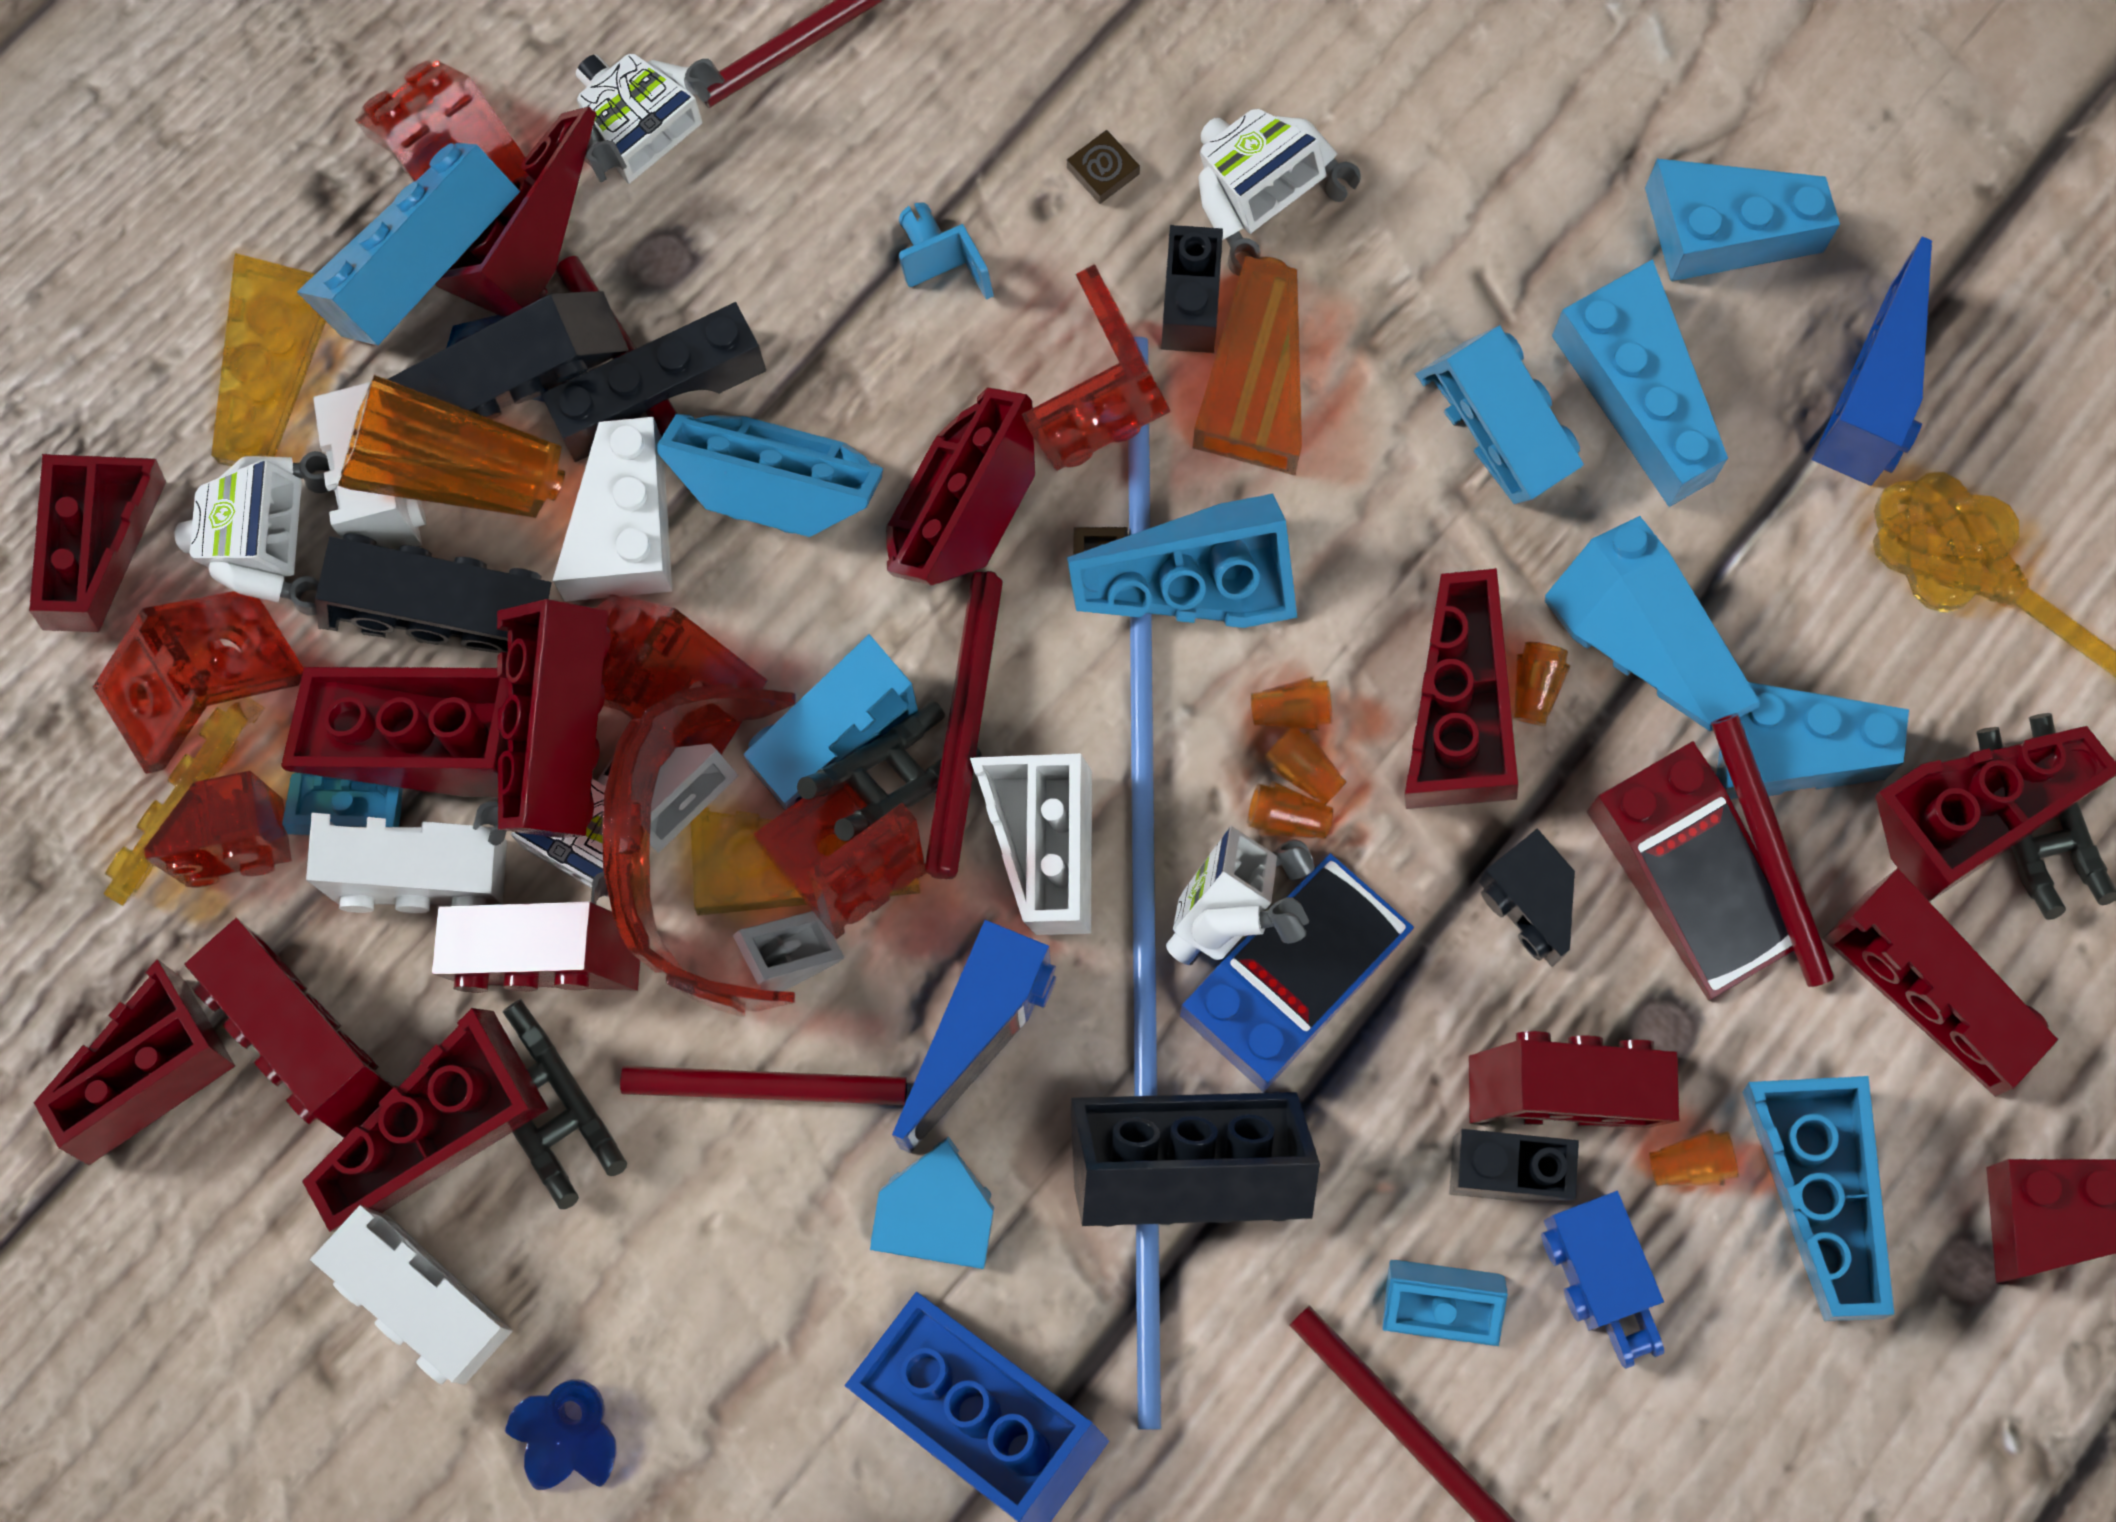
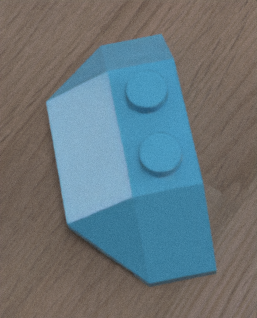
M676 414L657 445V453L706 510L728 515L733 519L747 520L777 528L786 533H796L811 537L867 508L883 475L882 467L876 463H870L863 454L844 442L745 416L709 415L694 419L691 415Z

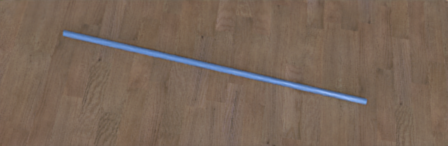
M1131 337L1127 340L1129 535L1150 528L1148 339L1145 337ZM1145 613L1142 617H1130L1134 1096H1157L1152 614ZM1159 1224L1136 1225L1138 1429L1158 1430L1161 1429Z

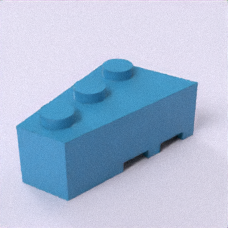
M1657 158L1645 186L1671 281L1824 253L1840 226L1825 176Z
M1499 325L1466 340L1416 372L1415 375L1424 387L1432 381L1451 404V406L1445 409V415L1453 425L1462 420L1464 421L1479 445L1475 448L1474 453L1513 504L1534 499L1584 466V463L1578 455L1580 446L1576 437L1569 428L1560 425L1550 409L1552 400L1547 389L1540 381L1532 379L1522 362L1524 354L1521 346L1510 333H1504Z
M868 634L774 725H769L759 731L748 744L750 748L743 755L750 769L789 816L792 817L814 799H804L799 795L797 783L802 777L814 774L818 769L841 761L886 734L892 727L918 711L912 683L873 637Z

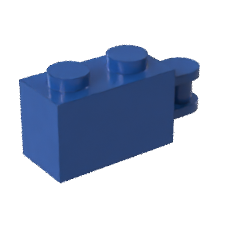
M1618 1190L1556 1213L1545 1219L1544 1223L1547 1231L1541 1233L1542 1242L1554 1266L1561 1264L1570 1284L1569 1287L1564 1288V1295L1577 1322L1584 1320L1588 1331L1604 1325L1615 1353L1625 1369L1635 1365L1634 1359L1651 1353L1654 1357L1663 1355L1665 1353L1664 1346L1649 1308L1664 1303V1300ZM1634 1314L1641 1331L1625 1336L1619 1319Z

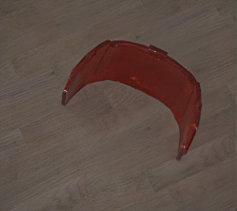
M725 683L676 691L669 698L661 700L646 709L641 719L634 718L628 723L617 742L604 792L602 830L603 872L614 923L629 951L655 973H664L666 975V984L683 995L716 1010L745 1017V1010L755 1012L795 1003V992L761 990L710 981L683 970L657 933L650 898L651 804L660 767L686 737L704 728L733 721L761 719L796 704V694L792 692L761 688H738L734 683Z

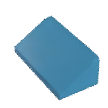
M1390 1260L1382 1330L1499 1346L1508 1296L1505 1277L1497 1273Z

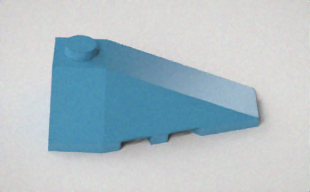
M1273 493L1220 503L1067 557L1076 611L1130 617H1142L1145 613L1175 616L1177 621L1195 623L1197 618L1224 621L1226 626L1240 628L1298 618L1286 519Z
M1641 516L1592 538L1545 595V603L1573 640L1587 649L1592 645L1613 659V667L1627 676L1632 672L1656 688L1659 698L1708 731L1713 730L1711 722L1718 718L1738 713L1739 717L1759 708L1760 701L1673 557Z

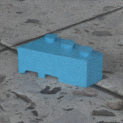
M1749 682L1760 701V706L1741 716L1740 719L1768 796L1781 795L1786 791L1816 788L1817 790L1885 780L1903 764L1909 709ZM1719 749L1716 776L1724 786L1730 799L1738 798Z

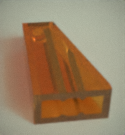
M1245 256L1194 427L1192 448L1296 476L1302 450L1297 269L1288 267L1277 258L1265 256L1257 259Z
M374 375L356 414L338 486L355 491L536 518L546 499L555 501L563 485L565 471L558 468L562 446Z

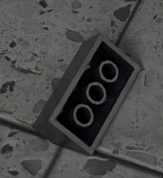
M1297 1092L1071 1098L1074 1190L1082 1226L1171 1225L1174 1223L1286 1221L1313 1218L1320 1162Z

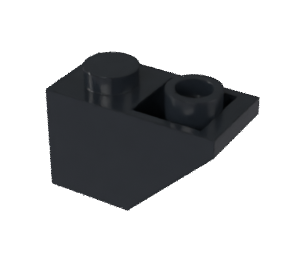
M1170 225L1161 350L1214 353L1223 228Z
M1537 828L1485 870L1479 880V883L1484 888L1481 891V895L1495 914L1499 917L1507 915L1521 932L1518 934V938L1521 944L1535 959L1540 961L1545 958L1553 967L1570 950L1575 871Z
M1461 1129L1453 1137L1449 1195L1498 1200H1575L1579 1140Z

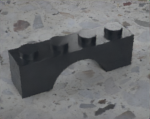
M734 302L544 392L541 396L576 463L589 456L599 422L638 418L655 405L686 392L708 390L720 394L766 372L759 344L739 306Z

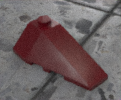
M588 106L564 112L558 117L522 161L521 167L526 173L523 177L512 181L519 189V194L436 282L435 285L438 288L502 317L509 316L547 296L548 290L545 287L556 271L597 114L592 108Z
M2088 726L2027 739L2022 744L1992 751L1988 748L1972 752L1967 757L1945 762L1937 760L1921 764L1875 795L1890 858L1897 868L1931 902L2116 776V761Z

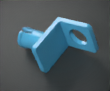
M926 203L914 204L920 216L918 221L910 206L901 212L899 223L905 229L913 246L899 253L904 279L909 287L918 285L966 263L985 299L994 297L988 268L963 224L942 233L931 214L932 211Z

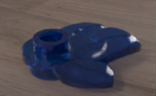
M581 1379L566 1380L556 1386L549 1395H536L525 1398L511 1412L505 1432L520 1442L528 1443L524 1454V1470L527 1479L534 1489L545 1490L552 1488L568 1478L573 1470L598 1487L603 1486L611 1476L617 1454L616 1439L602 1421L605 1413L604 1400L599 1390L591 1383ZM572 1401L580 1406L582 1410L581 1419L574 1420L567 1416L565 1412L566 1402Z

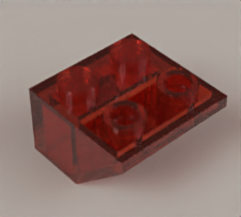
M252 771L193 782L144 847L145 859L190 888L215 885L220 882L219 876L240 872L243 876L269 874L275 870L276 864L292 861L289 837L282 825L285 812L283 798Z

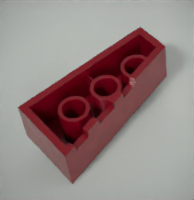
M549 599L497 611V630L508 631V653L501 652L497 655V677L508 679V698L503 706L498 709V730L501 731L504 739H508V751H504L498 758V830L555 838L586 836L587 826L590 824L594 813V800L590 792L592 772L598 763L600 754L596 732L598 714L601 712L605 702L602 672L604 658L611 644V633L607 627L609 611Z
M237 917L184 963L198 980L192 987L194 993L212 1011L216 1012L221 1008L226 1013L229 1019L222 1024L223 1027L245 1049L253 1045L261 1055L254 1061L257 1068L277 1087L283 1082L293 1093L286 1099L287 1103L309 1125L318 1119L345 1138L355 1126L360 1127L380 1106L378 1103L394 1087H397L375 1071L379 1066L342 1030L337 1032L342 1025L311 994H304L308 988L270 946Z
M471 1008L457 1022L459 1026L441 1044H436L420 1060L421 1064L399 1087H394L378 1103L380 1106L360 1127L355 1126L303 1179L302 1183L329 1232H335L359 1205L383 1213L549 1109L494 1011Z

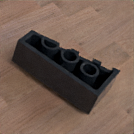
M604 291L549 294L386 379L379 383L404 442L411 443L427 440L430 447H435L460 436L458 428L469 423L475 426L495 419L502 414V408L513 403L520 404L542 395L545 392L544 389L559 382L575 378L587 372L588 369L629 351Z
M345 534L343 539L329 536L315 602L318 629L338 631L339 622L343 621L362 628L361 632L363 635L385 638L386 633L393 632L395 629L406 630L407 635L415 638L420 643L434 645L448 643L450 636L460 637L461 645L467 649L508 653V631L497 630V611L549 599L552 582L541 580L542 576L527 569L512 568L509 570V573L487 569L486 563L470 557H456L453 562L434 558L430 551L421 547L402 545L399 547V550L376 546L377 542L374 539L364 535Z

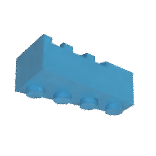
M450 143L439 150L430 161L429 165L431 167L420 178L406 186L391 205L297 291L341 337L379 345L519 194V189L477 144L456 143L454 145Z
M1652 259L1564 308L1552 337L1666 504L1671 507L1714 482L1726 463L1728 456Z
M1869 1076L1748 1082L1742 1093L1823 1320L1886 1319L1894 1315Z

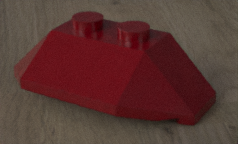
M987 387L977 397L976 404L962 411L935 437L886 526V549L889 557L887 571L892 576L933 586L987 566L1035 477L1032 399L1027 394Z

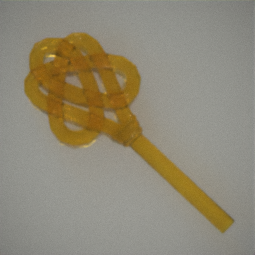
M1945 472L1926 473L1917 481H1898L1881 492L1874 508L1878 527L1873 539L1875 555L1889 569L1906 575L1913 595L1926 608L1943 613L1962 609L1975 595L1988 598L1991 602L2005 603L2007 606L2015 604L2116 678V650L2028 587L2029 580L2025 578L2020 565L2016 564L2009 554L2019 539V519L2010 505L1994 496L1970 494L1958 479ZM1906 504L1905 510L1898 512L1897 505ZM1933 526L1939 535L1928 533V527ZM1982 566H1986L1989 572L1983 571Z

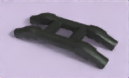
M931 700L915 714L909 715L902 722L892 727L889 732L841 761L818 769L814 774L802 777L797 783L799 795L804 799H812L817 796L825 797L842 789L847 783L867 806L856 810L850 816L839 819L834 826L836 836L842 841H848L854 838H863L874 833L892 818L930 794L937 793L942 758L928 767L925 772L909 755L906 749L916 743L928 730L945 718L943 709L937 702ZM977 747L976 757H982V754L979 748ZM884 760L906 783L889 795L867 772Z
M2042 713L2029 717L2033 738L2056 733L2052 713ZM1999 727L1984 728L1976 732L1980 750L1990 748V751L2003 748ZM2078 802L2058 815L2062 830L2032 837V834H2030L2012 847L2019 867L2017 870L2022 884L2030 898L2035 900L2046 920L2060 917L2065 913L2066 907L2054 888L2055 883L2047 871L2044 860H2041L2044 857L2071 850L2070 856L2082 882L2088 885L2097 903L2103 906L2111 904L2116 900V887L2107 873L2108 868L2100 856L2097 845L2093 844Z
M519 999L502 1012L532 1058L536 1061L527 1071L537 1089L549 1082L566 1107V1110L539 1128L531 1120L512 1133L530 1159L532 1166L543 1184L547 1187L558 1208L568 1209L576 1204L579 1196L560 1161L550 1149L551 1146L579 1128L608 1176L621 1174L627 1168V1161L606 1125L598 1116L559 1056L549 1037L538 1021L535 1020L522 999Z

